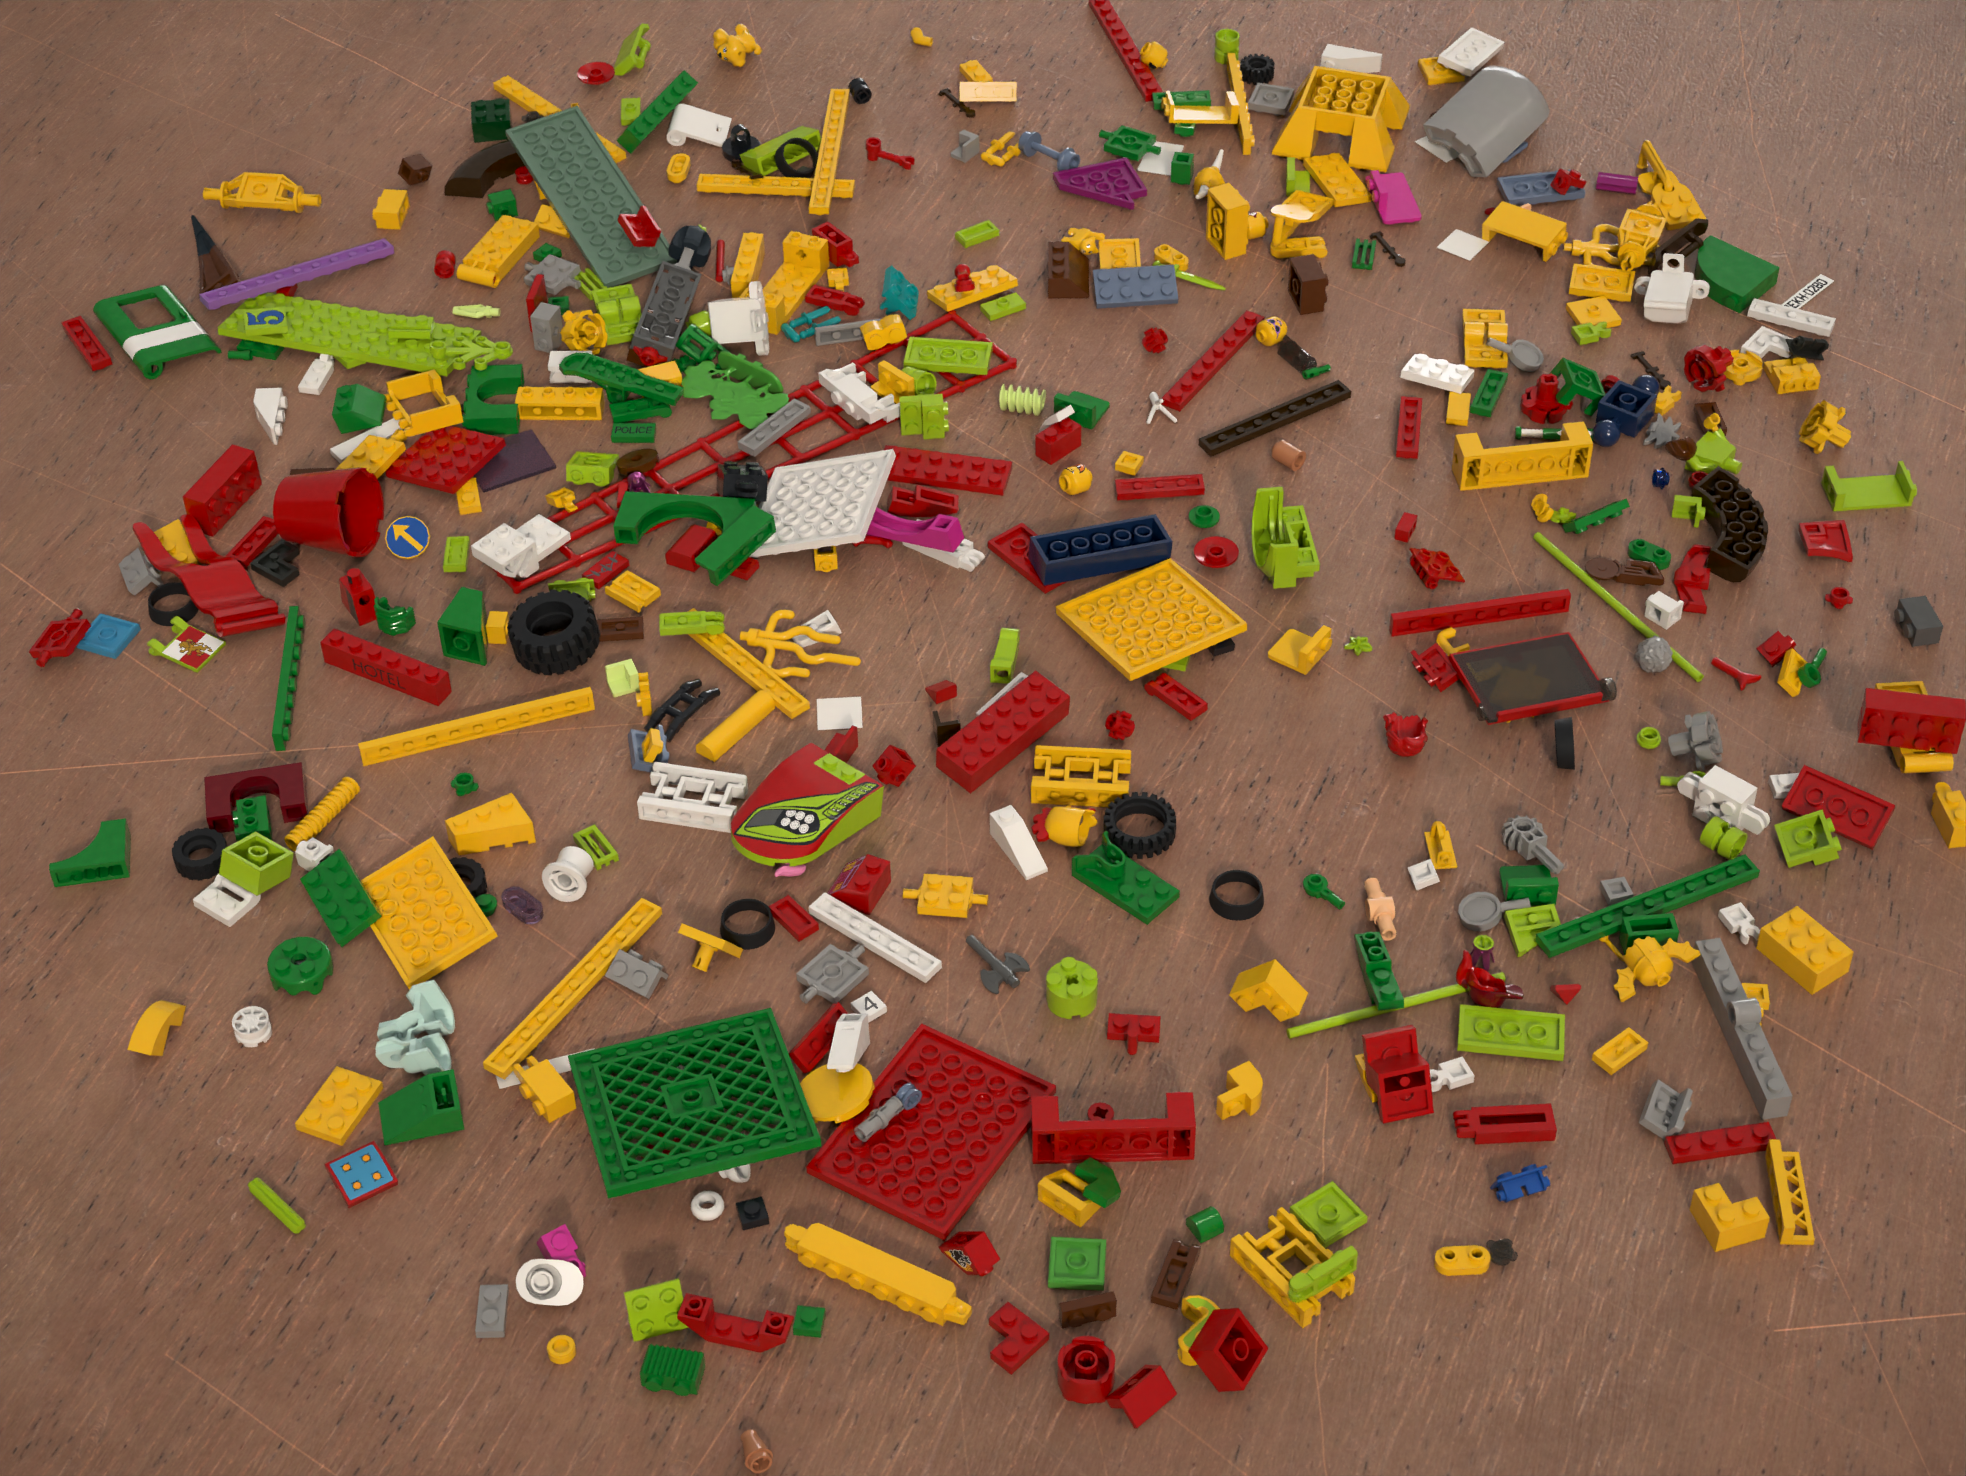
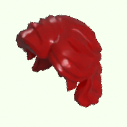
M1395 712L1383 716L1387 731L1388 748L1391 752L1398 756L1410 757L1422 751L1426 744L1425 742L1428 740L1425 730L1428 720L1425 717L1421 720L1418 715H1411L1410 717L1405 716L1403 719L1402 715L1397 716Z

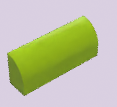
M800 126L740 154L741 160L745 167L765 176L778 170L775 162L776 151L791 138L807 140L818 151L821 144L819 130ZM787 144L784 147V158L788 165L810 155L805 148L797 144Z

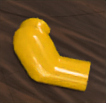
M915 27L911 30V37L915 44L932 46L933 38L924 36L920 28Z

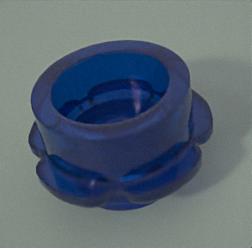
M1664 468L1653 471V487L1663 489L1665 485L1669 484V472H1666Z

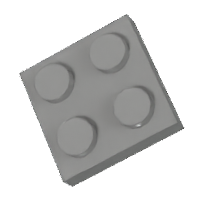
M1257 83L1248 102V110L1285 116L1294 96V88Z

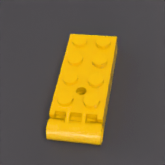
M502 215L464 257L463 264L458 266L457 278L497 288L500 281L540 237L538 223Z
M1923 681L1876 683L1874 688L1928 695ZM1891 747L1901 773L1952 771L1954 762L1951 753L1934 752V748H1930V751Z

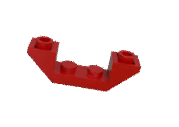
M686 1293L677 1319L708 1342L761 1353L786 1342L794 1316L767 1310L763 1322L715 1312L712 1298Z

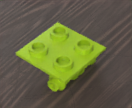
M679 1278L624 1292L629 1316L628 1321L634 1342L689 1328L677 1319L683 1302Z

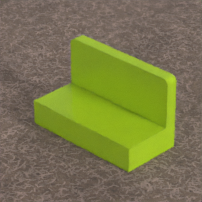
M1287 157L1286 196H1290L1296 190L1310 193V173L1308 171H1295V157Z

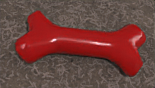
M866 535L864 541L852 544L854 547H858L861 544L883 545L889 549L893 546V541L891 539Z

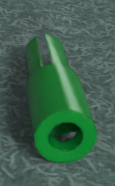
M1327 364L1302 371V376L1305 380L1331 371V367Z

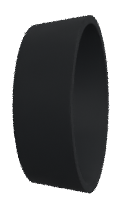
M791 138L776 151V165L785 177L810 178L816 169L818 154L814 146L807 140ZM797 144L805 148L812 157L813 168L806 172H800L790 167L784 158L785 145Z
M167 583L151 592L148 598L149 616L153 622L162 626H173L174 624H171L170 620L175 616L188 622L197 614L199 609L192 600L184 607L175 611H160L153 607L157 601L169 595L183 594L189 596L183 583Z
M1572 717L1555 720L1557 768L1575 770Z
M1226 871L1220 874L1213 882L1209 896L1210 906L1219 916L1229 920L1241 921L1256 916L1264 906L1262 884L1255 875L1247 871ZM1243 882L1253 886L1259 892V895L1248 904L1233 905L1221 900L1215 890L1225 883Z
M740 899L734 901L722 913L720 925L722 939L743 950L755 949L765 945L775 933V923L771 911L765 903L759 900ZM746 910L761 912L769 918L764 928L751 934L735 933L725 925V921L730 916Z

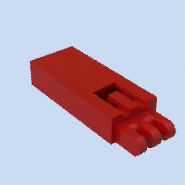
M1551 1103L1471 1107V1110L1453 1112L1457 1137L1474 1138L1475 1145L1555 1141L1557 1128Z

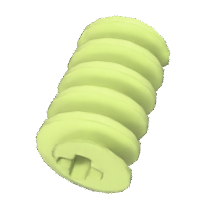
M1003 384L999 395L1002 411L1008 408L1010 412H1014L1017 409L1018 413H1023L1025 410L1027 415H1030L1033 411L1035 416L1040 415L1046 400V390H1043L1041 395H1038V389L1035 388L1033 394H1030V389L1027 387L1023 393L1021 386H1018L1017 390L1014 391L1011 384L1008 390H1005V384Z

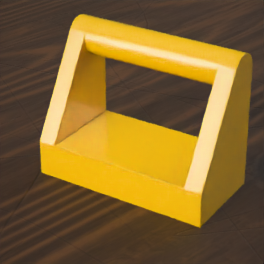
M1065 1168L1045 1176L1038 1183V1200L1081 1228L1101 1208V1206L1089 1199L1085 1201L1080 1200L1059 1186L1065 1181L1083 1193L1085 1187L1089 1185Z

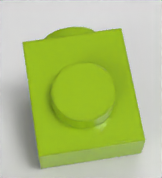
M1675 495L1671 517L1694 520V527L1698 528L1700 520H1704L1705 517L1702 497Z

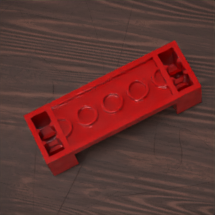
M1193 1092L1166 1093L1165 1118L1059 1121L1058 1096L1043 1095L1031 1097L1033 1164L1082 1163L1090 1157L1098 1162L1194 1160L1196 1121Z

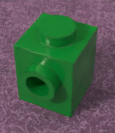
M1175 152L1171 162V182L1190 185L1194 174V154Z
M511 189L487 194V212L492 214L495 221H498L502 215L518 216L516 199Z

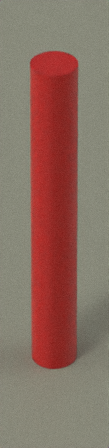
M724 240L717 241L715 276L717 282L723 281Z

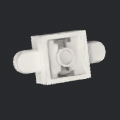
M1716 765L1703 778L1688 772L1677 784L1681 794L1695 801L1692 815L1705 823L1718 816L1730 823V828L1733 826L1740 830L1745 828L1756 835L1760 834L1770 823L1768 813L1754 806L1758 788Z

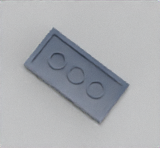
M1558 171L1497 178V186L1505 202L1516 206L1527 203L1535 205L1545 202L1585 198L1584 188L1570 186L1565 195H1561L1553 189L1550 184Z
M1174 265L1093 270L1096 309L1178 303Z

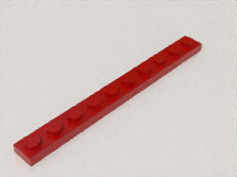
M1089 0L1091 10L1144 101H1152V93L1163 91L1148 65L1141 61L1138 48L1109 0Z

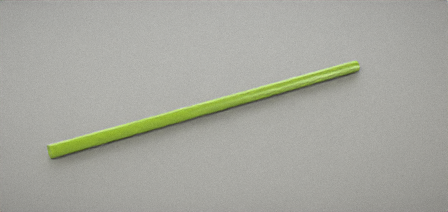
M1540 532L1533 536L1536 542L1647 639L1658 636ZM1670 646L1673 652L1672 660L1695 681L1700 682L1704 675Z

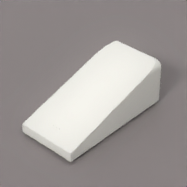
M828 610L801 625L811 627L815 631L838 636L842 633ZM797 635L792 638L794 643L799 644L802 648L818 643L806 635Z

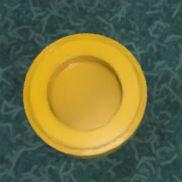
M567 1335L553 1337L547 1344L549 1359L556 1364H566L573 1360L576 1355L574 1340Z

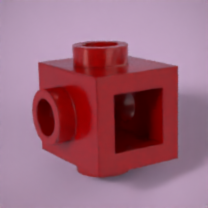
M889 745L872 765L878 773L877 778L886 785L890 783L897 787L902 784L916 767L905 750L893 745Z

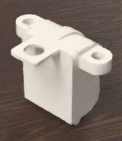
M1665 253L1663 255V270L1653 271L1651 277H1639L1636 280L1634 289L1638 294L1645 295V320L1680 324L1687 322L1693 298L1703 299L1707 297L1710 286L1706 281L1694 280L1693 273L1684 272L1683 254ZM1670 259H1676L1680 265L1672 268L1667 262Z
M760 281L750 282V297L708 302L713 340H716L719 344L755 341L756 352L759 356L769 354L767 324L769 318Z

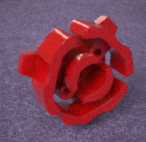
M1706 345L1696 346L1684 356V373L1689 382L1698 380L1693 384L1696 390L1705 392L1715 389L1716 392L1725 389L1724 382L1726 376L1723 373L1726 372V367L1733 363L1734 358L1729 349H1723L1721 346L1715 349Z
M1552 373L1542 374L1537 379L1536 386L1525 390V394L1521 397L1520 407L1522 413L1534 422L1545 424L1548 413V422L1555 424L1562 420L1567 410L1572 408L1573 401H1570L1568 405L1558 403L1556 395L1561 389L1558 388L1559 381L1557 376Z

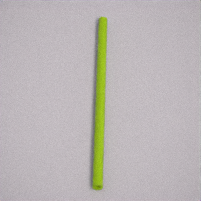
M1503 972L1492 974L1494 978L1506 981ZM1454 984L1404 998V1008L1468 992V990L1459 984ZM1375 1005L1288 1028L1286 1032L1288 1038L1291 1039L1404 1008L1378 1011Z

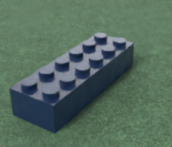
M1154 514L1030 537L1028 558L1045 586L1153 566L1171 558L1173 541L1157 515Z

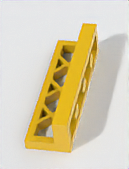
M1769 1139L1765 1160L1780 1244L1814 1245L1815 1239L1799 1152H1783L1780 1140ZM1784 1161H1793L1794 1167L1787 1171ZM1787 1180L1798 1187L1794 1193L1789 1191ZM1791 1202L1802 1210L1797 1216L1793 1213ZM1795 1224L1805 1230L1806 1235H1794Z

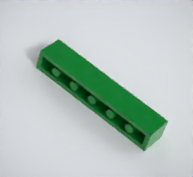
M684 70L627 127L617 139V142L631 154L675 107L689 95L698 82Z

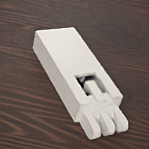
M963 539L954 553L902 542L904 546L957 569L960 567L970 572L985 558L982 552L973 549V542L967 539Z

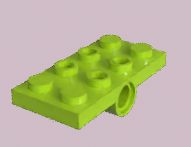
M632 284L592 290V299L596 311L605 321V330L608 336L607 345L632 341L642 315L639 298L635 296Z

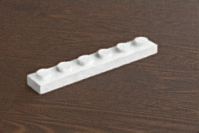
M826 892L809 906V914L925 983L942 968V961Z

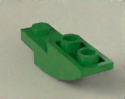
M1380 932L1354 934L1358 959L1371 1003L1376 1004L1378 1011L1404 1008V998L1392 972V961Z

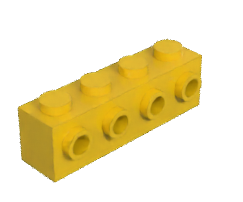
M518 387L515 404H518L520 420H602L605 407L603 388Z

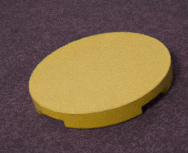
M858 1063L854 1069L848 1072H837L836 1069H827V1064L809 1073L800 1083L815 1123H818V1121H835V1123H840L853 1118L868 1106V1100L875 1089L870 1072Z

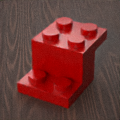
M1413 1025L1362 1035L1367 1084L1377 1094L1380 1121L1385 1124L1434 1113L1429 1063L1418 1053L1416 1028Z

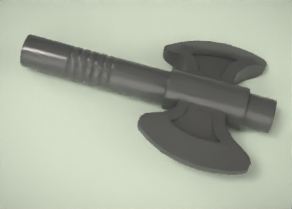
M969 935L966 938V943L992 968V971L982 969L980 972L981 981L990 992L999 994V987L1003 981L1012 988H1016L1020 984V980L1014 973L1030 971L1027 961L1021 956L1006 952L1004 953L1006 960L1002 962L974 935Z

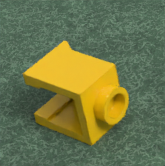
M831 546V551L818 552V549H813L815 571L830 572L831 570L838 569L836 546Z

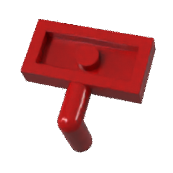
M1109 1013L1107 1040L1127 1041L1128 1054L1135 1055L1138 1050V1042L1159 1043L1161 1016Z

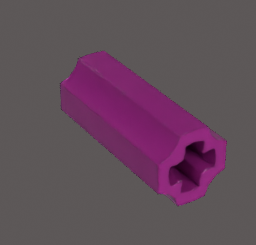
M1598 172L1596 190L1635 195L1638 177Z

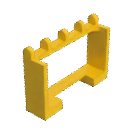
M435 369L386 382L388 393L384 394L387 398L386 408L388 411H394L392 417L395 420H400L398 425L401 429H404V434L407 437L463 423L459 401L454 395L446 397L443 392L441 377ZM432 392L441 404V407L408 415L398 400Z

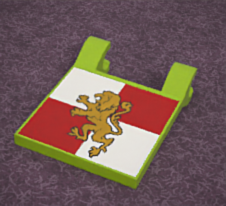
M178 616L170 620V623L174 624L171 630L178 635L166 647L154 638L147 643L151 647L148 650L149 654L162 656L196 673L226 645L225 641L188 625Z

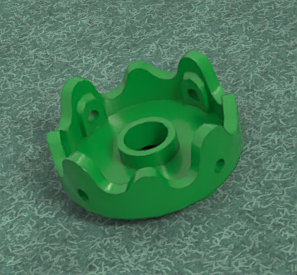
M296 937L285 940L276 946L268 957L267 968L275 991L282 987L292 996L302 991H309L311 994L316 995L321 992L325 977L333 975V960L329 948L322 941L312 937ZM298 960H305L300 965L294 964Z

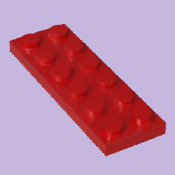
M886 445L884 450L893 449L896 454L887 481L1003 496L1013 468L1012 461L889 445Z

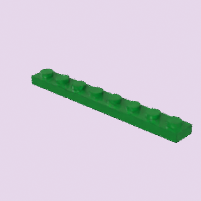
M289 606L272 729V738L276 751H285L286 742L290 741L291 738L289 724L293 723L291 708L295 707L293 692L297 691L295 676H299L297 660H301V648L299 645L303 644L302 629H305V616L300 614L299 606Z

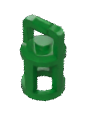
M691 324L683 332L676 344L679 350H682L698 362V364L706 360L713 361L717 356V350L719 352H729L716 340H713L701 331L695 324ZM693 339L702 347H704L703 351L690 341ZM718 363L715 367L716 370H723Z

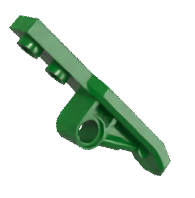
M589 353L571 354L564 357L559 364V370L563 375L588 379L605 389L607 399L611 404L625 402L632 392L675 406L683 395L684 387L644 375L635 368Z

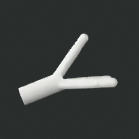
M1156 392L1150 393L1149 398L1153 406L1146 423H1151L1154 413L1158 409L1176 423L1177 419L1161 405L1163 399H1159Z

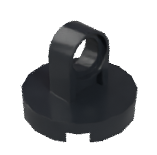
M738 124L732 128L731 137L723 142L722 153L728 161L733 162V159L743 163L740 154L761 144L758 139L750 136V131L744 125ZM740 131H744L743 135H737Z

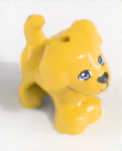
M738 24L736 26V36L728 35L723 29L716 30L713 34V46L717 50V56L723 61L732 63V66H744L746 54L752 52L756 55L761 54L762 49L760 45L755 42V38L749 33L745 25Z

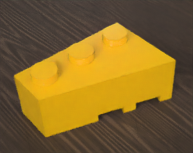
M513 793L445 820L448 840L459 856L489 851V847L505 844V848L513 847L512 843L528 841V844L536 843L533 822Z

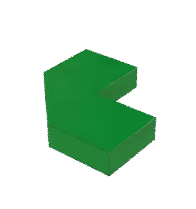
M1091 1157L1076 1166L1074 1174L1091 1183L1085 1187L1084 1197L1103 1208L1108 1207L1119 1199L1121 1189L1111 1168Z

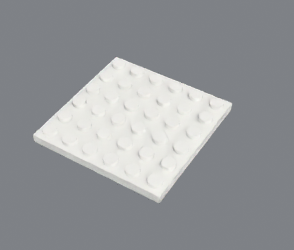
M883 450L776 467L767 486L766 502L761 501L758 507L774 516L776 532L749 558L864 541L896 458L894 450Z

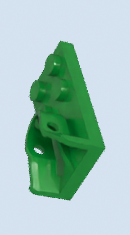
M1108 831L1102 833V845L1091 854L1076 855L1072 858V876L1146 925L1180 897V890L1125 856L1121 849L1110 842Z

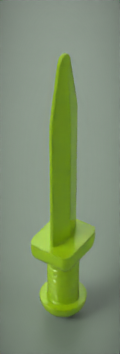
M1155 261L1152 266L1164 265L1160 261ZM1174 264L1176 277L1208 288L1226 290L1225 287L1213 281L1179 270L1180 265Z

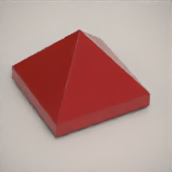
M1579 984L1552 985L1550 987V991L1566 1005L1581 990V985Z

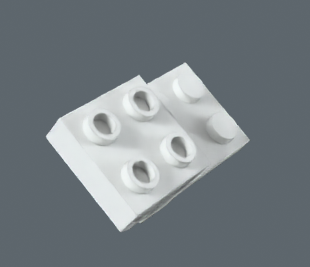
M538 514L516 530L503 523L471 545L472 555L499 573L508 577L515 578L518 575L522 578H527L539 570V561L571 540L570 532Z

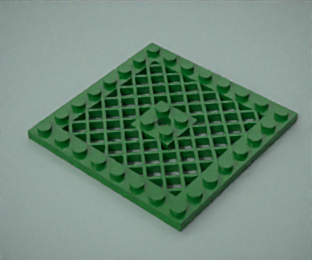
M771 1008L568 1055L570 1069L608 1199L821 1146L820 1135ZM740 1042L746 1043L745 1046H741L738 1044ZM715 1048L721 1049L719 1053L713 1050ZM730 1053L736 1054L735 1057H731L728 1055ZM689 1054L695 1055L693 1059L687 1056ZM664 1058L669 1061L667 1065L662 1063ZM746 1058L752 1059L751 1062H747L744 1060ZM705 1059L711 1060L709 1064L703 1061ZM720 1064L726 1065L725 1068H721L718 1066ZM679 1065L685 1066L683 1070L677 1067ZM638 1066H640V1067H643L644 1069H643L642 1071H640V1070H637L636 1068H637ZM736 1069L742 1070L740 1074L734 1071ZM695 1070H697V1071H700V1074L697 1075V1074H694L693 1072H694ZM654 1071L659 1072L657 1076L652 1075ZM613 1072L618 1074L616 1077L611 1076ZM752 1074L758 1075L756 1079L750 1076ZM669 1076H671V1077H674L675 1079H674L673 1081H671V1080H668L667 1078H668ZM629 1077L633 1080L632 1082L626 1081V1079ZM726 1080H728V1081H731L732 1083H731L730 1085H728V1084H725L724 1082H725ZM643 1082L649 1084L647 1087L641 1086ZM742 1085H744V1086H747L748 1088H747L746 1090H744V1089H741L740 1087H741ZM617 1089L623 1090L621 1093L615 1092ZM758 1090L764 1092L762 1095L756 1094ZM632 1094L639 1095L637 1098L631 1097ZM732 1096L738 1098L737 1101H733V1100H729V1099H730ZM648 1099L655 1100L652 1104L646 1102ZM751 1102L754 1103V1105L751 1107L746 1105V1103ZM622 1105L628 1106L626 1110L621 1109L620 1107ZM763 1107L770 1108L768 1112L763 1111L762 1109ZM638 1110L644 1112L642 1115L636 1114ZM738 1113L744 1115L742 1118L736 1117ZM654 1115L660 1117L658 1120L651 1119ZM754 1118L760 1120L758 1124L751 1121ZM712 1119L718 1121L716 1124L709 1123ZM627 1122L634 1123L631 1127L625 1125ZM773 1124L776 1125V1127L773 1129L768 1127V1125ZM727 1125L734 1126L732 1130L727 1129L725 1127ZM685 1126L691 1127L689 1131L684 1130L683 1128ZM643 1127L649 1128L647 1132L641 1131ZM743 1130L750 1132L748 1135L742 1134ZM701 1131L708 1133L706 1136L699 1135ZM659 1132L665 1134L663 1137L656 1136ZM717 1136L724 1138L721 1142L715 1140ZM676 1137L681 1139V1141L677 1143L673 1139ZM632 1139L639 1140L636 1144L630 1142ZM691 1143L697 1144L695 1148L689 1147ZM648 1144L654 1145V1148L649 1149L646 1148V1146ZM665 1149L671 1151L668 1155L662 1153ZM637 1156L644 1157L642 1161L636 1160Z

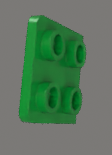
M1077 391L1071 392L1069 396L1057 393L1054 396V414L1064 407L1071 405L1075 413L1068 417L1082 427L1091 430L1110 407L1108 401Z
M1545 865L1500 867L1499 875L1505 902L1529 897L1530 906L1556 905L1559 888L1558 877H1551L1550 870Z

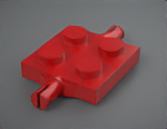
M74 609L72 614L64 620L51 621L29 650L33 658H38L36 664L39 667H45L48 660L52 657L70 656L80 640L85 637L91 625L87 619H79L83 615L80 609Z

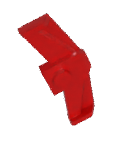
M1694 544L1687 551L1680 567L1674 573V585H1676L1679 599L1684 602L1683 612L1706 614L1707 605L1705 604L1701 589L1708 590L1710 568H1704V565L1709 558L1710 546Z

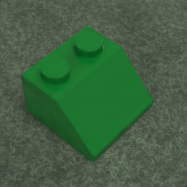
M359 384L344 385L337 388L332 416L341 434L382 426L387 400L386 396Z

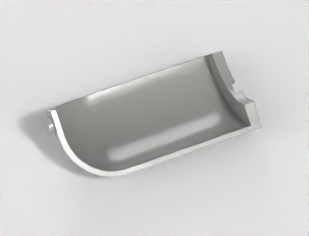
M1488 66L1473 77L1423 126L1429 142L1443 145L1449 150L1453 148L1460 154L1458 157L1465 164L1471 177H1487L1547 119L1550 110L1541 91L1527 77L1506 67Z

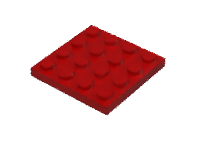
M448 426L426 432L395 460L385 473L387 478L455 494L506 446L504 438Z

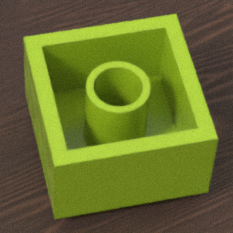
M254 832L222 850L219 875L258 896L290 878L294 853L265 836Z

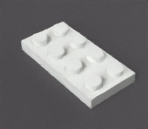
M1470 28L1439 55L1437 62L1443 64L1446 68H1452L1460 72L1464 76L1471 77L1503 49L1504 42L1474 28Z

